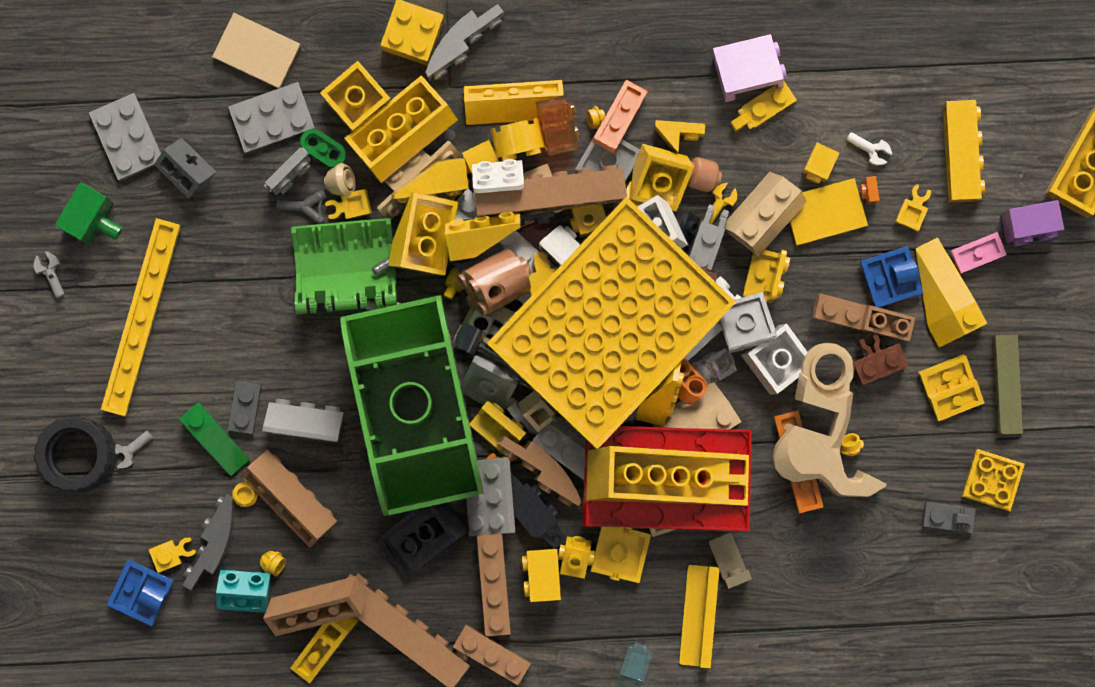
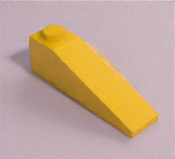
M936 238L916 248L915 253L923 291L922 298L925 305L926 323L938 348L987 324L975 299L939 239Z

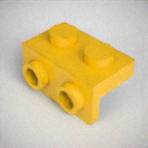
M487 401L470 422V427L499 452L502 447L497 443L502 435L518 444L526 434L523 431L524 427L515 419L510 420L505 416V411L498 404H491Z

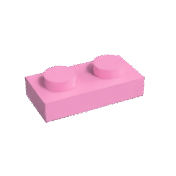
M998 232L950 251L959 274L1007 255Z

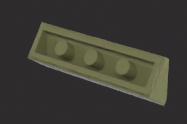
M994 335L993 355L997 435L1023 434L1018 335Z

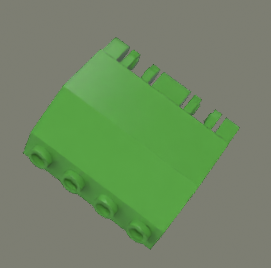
M391 218L291 227L296 265V315L308 314V305L310 313H316L317 304L325 303L327 312L333 311V302L335 303V311L358 309V300H360L361 309L367 308V299H375L377 307H383V298H385L386 307L397 305L396 267H391L377 276L372 272L373 266L390 257L393 241Z

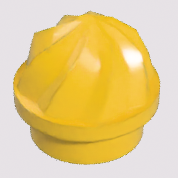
M268 551L260 559V565L265 573L273 574L274 576H278L286 564V559L278 551Z

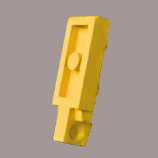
M783 80V88L778 89L776 84L738 110L740 116L733 120L730 125L735 132L746 125L749 130L756 128L797 100Z

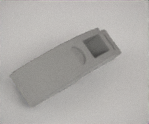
M498 4L478 18L471 10L448 31L429 61L426 70V77L429 81L432 78L438 80L448 72L446 69L452 64L457 66L468 58L469 48L466 45L468 41L470 44L474 43L482 37V31L488 27L492 30L502 23L501 18L504 17V12Z

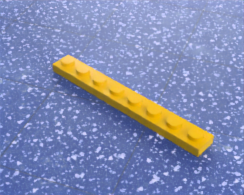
M157 218L155 220L101 410L127 416L181 225Z

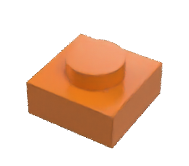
M876 176L866 177L863 180V184H860L861 198L866 199V205L876 204L879 201Z

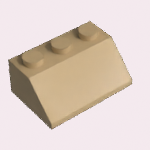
M769 172L728 218L724 229L729 235L759 257L807 200L802 191L783 176Z
M714 381L707 384L706 393L695 404L688 405L680 401L675 404L672 417L666 418L664 426L652 425L654 427L731 429L741 423V420Z

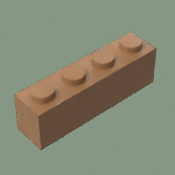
M268 450L251 463L240 476L310 548L337 522L332 512L323 507L316 500L315 495L310 490H306L299 482L297 476L289 472L282 465L281 460Z
M502 534L477 536L485 637L511 634L503 537Z
M354 576L273 597L269 602L263 619L274 635L279 636L361 615L368 593L358 578Z

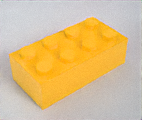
M420 76L344 139L382 183L458 121L448 104Z
M1095 107L1090 111L1044 194L1055 201L1059 200L1060 204L1087 219L1095 213Z

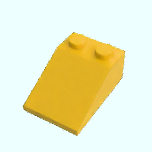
M412 192L392 241L388 266L445 276L449 257L445 238V224L455 220L458 202Z

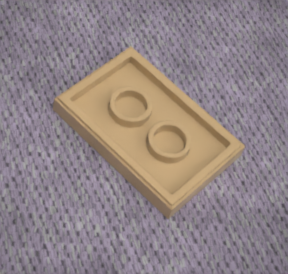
M233 13L212 57L279 89L301 44Z

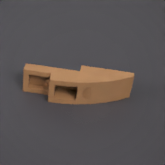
M821 293L816 296L812 318L829 322L833 325L870 334L877 333L879 336L908 342L911 339L915 317L871 305L858 304Z
M501 436L497 443L502 447L500 452L511 459L515 455L523 460L521 465L532 472L536 468L538 469L534 477L539 482L537 487L550 494L551 490L560 495L558 500L571 507L572 503L577 506L581 504L580 497L572 481L563 468L546 451L530 440L527 441L523 448L507 437Z

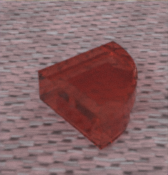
M531 225L523 228L518 233L535 249H538L539 243L552 230L542 225Z

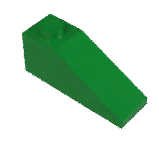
M201 403L194 405L179 418L230 476L250 461Z

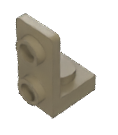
M731 533L709 541V546L726 588L729 589L752 580Z

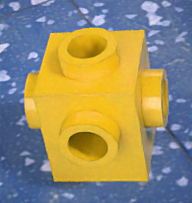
M567 536L566 544L560 545L558 560H562L560 574L585 579L587 565L592 566L595 551L590 550L592 541L579 536Z

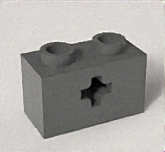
M182 138L165 148L154 163L188 199L204 189L216 174V171Z

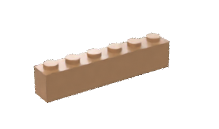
M617 165L602 167V171L592 172V168L577 170L578 174L568 175L567 171L552 173L553 177L543 178L542 174L529 175L528 180H524V188L521 190L487 193L474 192L477 217L484 215L492 217L505 212H520V214L622 202L627 197L624 169H617Z
M358 573L356 577L367 591L368 596L361 615L355 617L445 686L454 687L470 667V664L467 662L469 657L459 650L453 652L447 647L449 644L447 640L439 634L434 637L428 633L429 627L419 619L415 622L407 616L410 613L399 604L394 607L387 601L390 598L380 589L373 591L367 586L370 582Z

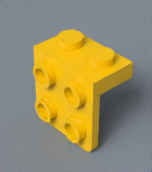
M764 250L759 257L752 253L743 297L763 292L767 303H772L776 298L781 297L784 282L780 281L781 275L787 272L790 258L786 257L787 251L781 250L779 253Z

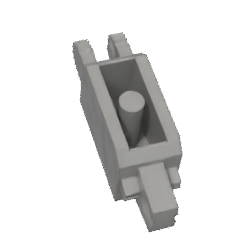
M709 204L704 220L699 225L689 257L700 268L711 270L725 232L724 225L729 211L723 210L721 212L718 226L709 224L710 218L714 213V206Z

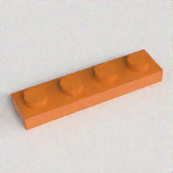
M799 411L774 417L779 439L786 432L783 428L787 423L803 428ZM816 479L799 482L790 481L798 513L823 507Z

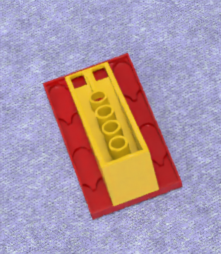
M619 426L598 449L585 440L583 526L750 531L752 430Z

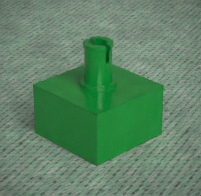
M82 182L79 183L55 223V226L87 245L90 244L97 231L116 241L123 230L122 226L106 218L114 203Z

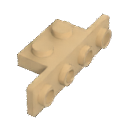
M447 141L431 157L422 149L384 180V182L395 192L436 161L456 159L460 156V153L450 141ZM390 195L377 209L384 218H391L392 220L400 214L408 202L399 203L398 199H393Z

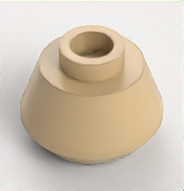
M340 163L329 170L324 178L325 187L332 194L347 197L355 190L356 181L354 173L344 163Z

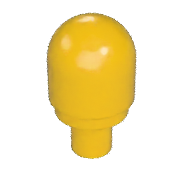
M456 267L450 271L445 283L447 289L443 296L449 300L453 299L456 292L463 290L457 279L460 273Z

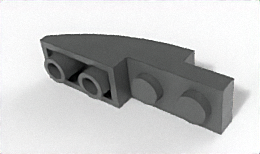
M226 494L225 498L220 496L213 508L217 511L212 519L208 517L200 528L203 531L201 538L209 543L207 546L202 544L195 556L199 558L194 567L190 565L182 577L185 579L183 586L189 590L195 589L206 570L216 574L226 554L232 535L235 510L234 499L230 494Z

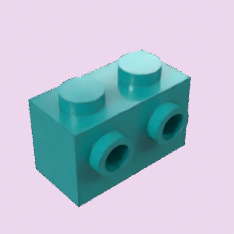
M220 570L216 590L217 609L266 613L271 591L270 574Z

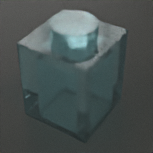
M635 642L634 646L628 644L619 674L644 682L653 655L652 652L648 651L649 646L639 642Z

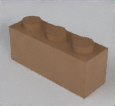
M467 624L453 646L516 685H519L531 664L530 661L493 639L485 637L484 634Z

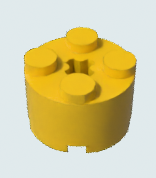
M534 118V124L530 125L528 120L500 126V132H496L495 128H491L490 132L497 158L501 157L503 162L508 159H517L516 154L526 152V156L541 153L540 148L545 147L539 119Z

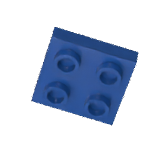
M908 246L860 261L874 307L879 308L923 294L919 281V271L914 259L911 257Z
M128 559L108 600L107 606L153 626L174 580Z

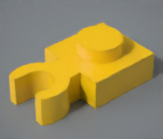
M917 184L911 190L912 201L904 199L895 223L916 232L919 231L928 210L922 204L931 196V190H927L924 197L918 196L917 190L919 185Z
M367 189L354 191L347 197L341 196L342 202L329 200L325 203L326 206L334 205L336 207L335 214L328 215L329 219H338L343 213H345L346 219L372 214Z
M184 538L178 546H175L174 541L171 540L149 549L157 572L160 573L182 564L180 559L182 555L186 557L195 555L197 553L196 550L187 552L184 548L185 544L192 541V539Z

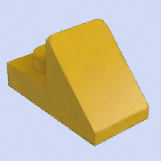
M657 120L654 124L655 131L674 153L679 151V136H684V140L698 141L699 137H703L705 134V124Z

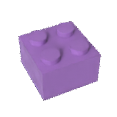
M1059 200L1012 208L1001 214L1006 244L1013 243L1014 247L1029 244L1035 238H1038V242L1052 240L1058 237L1057 233L1064 230Z

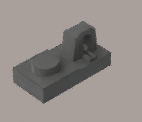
M925 502L922 526L973 533L976 509Z

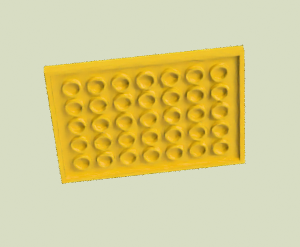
M626 197L486 344L592 446L598 449L726 314L736 301Z

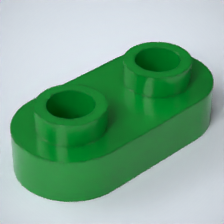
M308 129L302 134L300 143L309 155L330 168L345 162L346 151L338 142L317 129ZM312 138L318 140V144L314 147L309 145V141ZM332 152L339 154L336 160L330 159L329 156Z

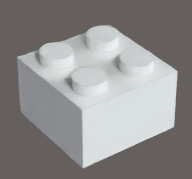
M787 324L779 325L775 328L778 340L750 347L741 354L770 395L778 394L799 377L803 359L807 354L806 349Z

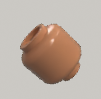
M696 157L691 161L694 169L688 181V187L709 192L720 184L722 173L719 172V166L716 162Z

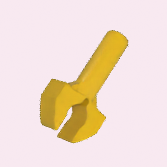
M728 183L716 186L712 192L716 201L713 204L714 213L710 218L709 224H713L724 206L730 205L733 207L737 200L736 188L730 197L722 200V191Z

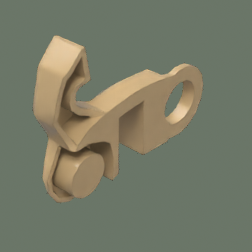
M822 343L815 345L807 352L802 362V370L799 373L795 394L796 400L835 412L828 436L787 423L783 428L786 432L778 440L773 451L774 469L782 478L791 482L818 479L836 496L869 497L886 487V483L857 470L853 478H847L840 455V447L847 431L851 414L853 393L849 391V386L853 379L854 365L852 357L846 349L837 344ZM834 354L842 363V374L835 383L824 385L817 379L815 367L823 355Z

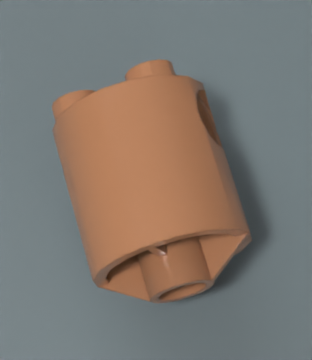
M508 248L486 258L457 276L459 284L468 294L466 301L473 311L478 309L482 316H488L529 293L531 290V283L528 277L531 274V270L527 261L523 257L518 258Z

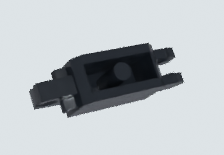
M511 475L514 515L532 537H543L553 548L559 547L566 538L557 524L559 522L556 519L559 515L550 503L546 506L540 498L543 494L535 484L530 487L526 483L523 486L515 476Z

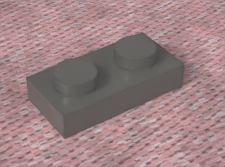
M236 381L228 426L229 431L254 434L262 385Z

